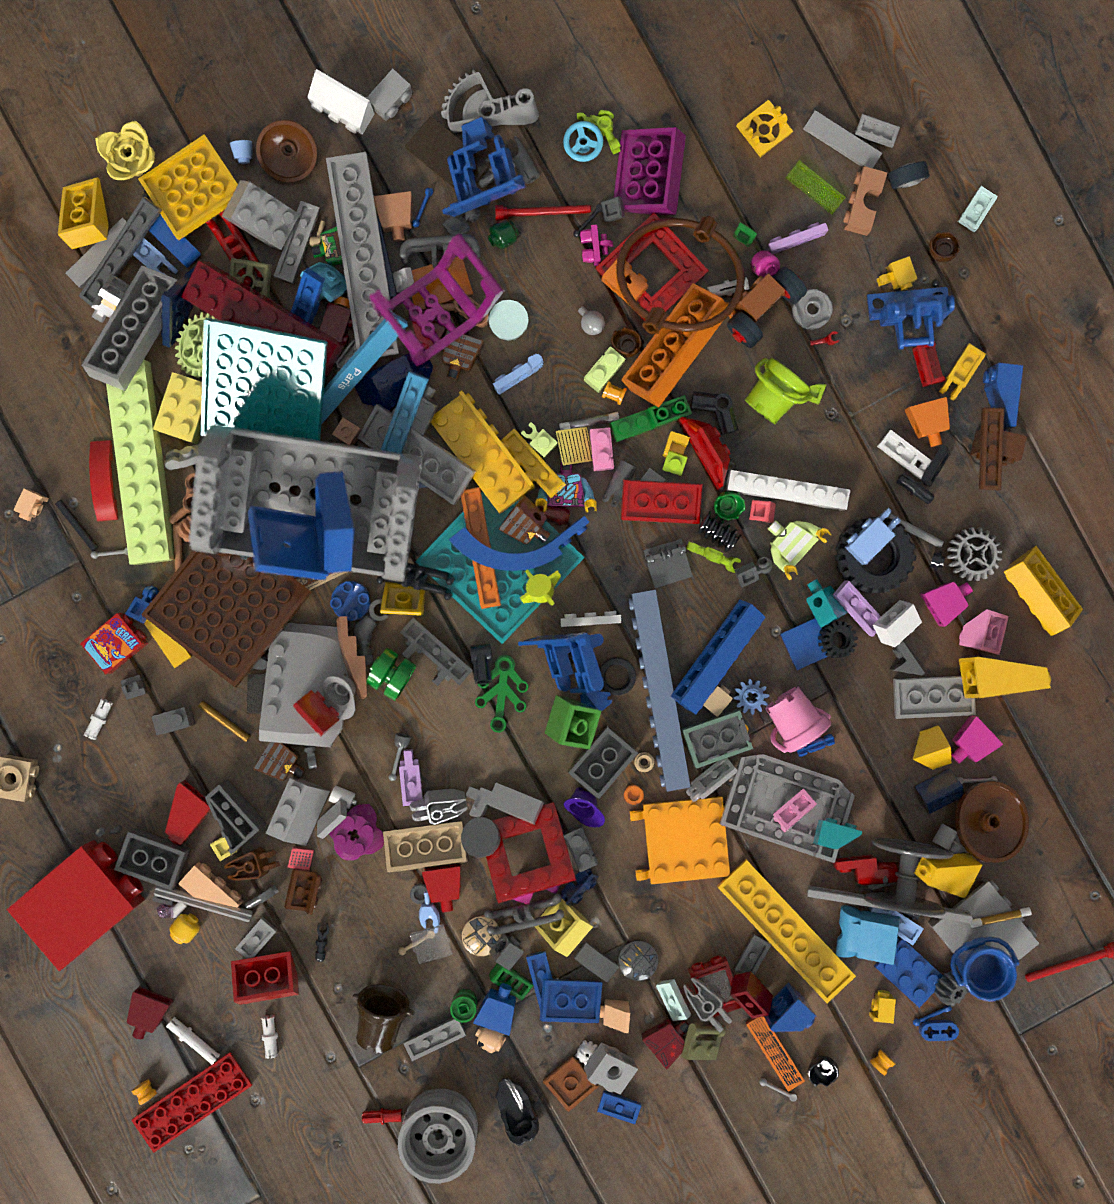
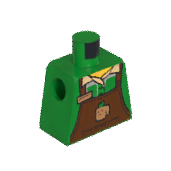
M334 227L320 234L322 244L311 246L314 258L325 256L327 263L332 266L343 265L337 227Z

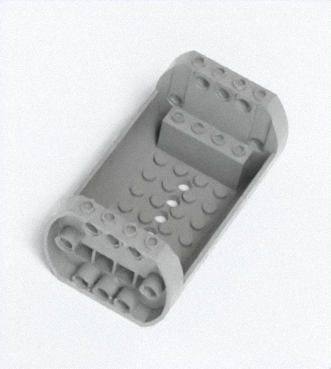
M213 424L204 435L197 457L189 539L190 546L193 551L211 554L223 552L254 557L248 519V510L251 506L315 516L316 498L311 496L310 490L316 488V477L319 476V473L343 471L353 523L351 572L382 576L383 579L404 582L411 547L422 469V456ZM270 483H279L281 490L279 492L272 491ZM292 485L300 487L301 493L299 495L291 493L290 487ZM353 494H357L361 497L362 501L359 504H354L351 502L350 497ZM283 543L285 547L290 548L289 544Z

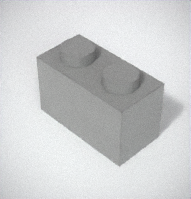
M392 69L366 99L370 101L372 109L387 121L397 114L398 108L402 103L409 101L413 91L411 85Z

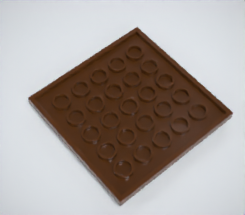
M192 551L141 615L233 687L237 688L312 592L290 575L255 571L254 557L223 552L211 554Z

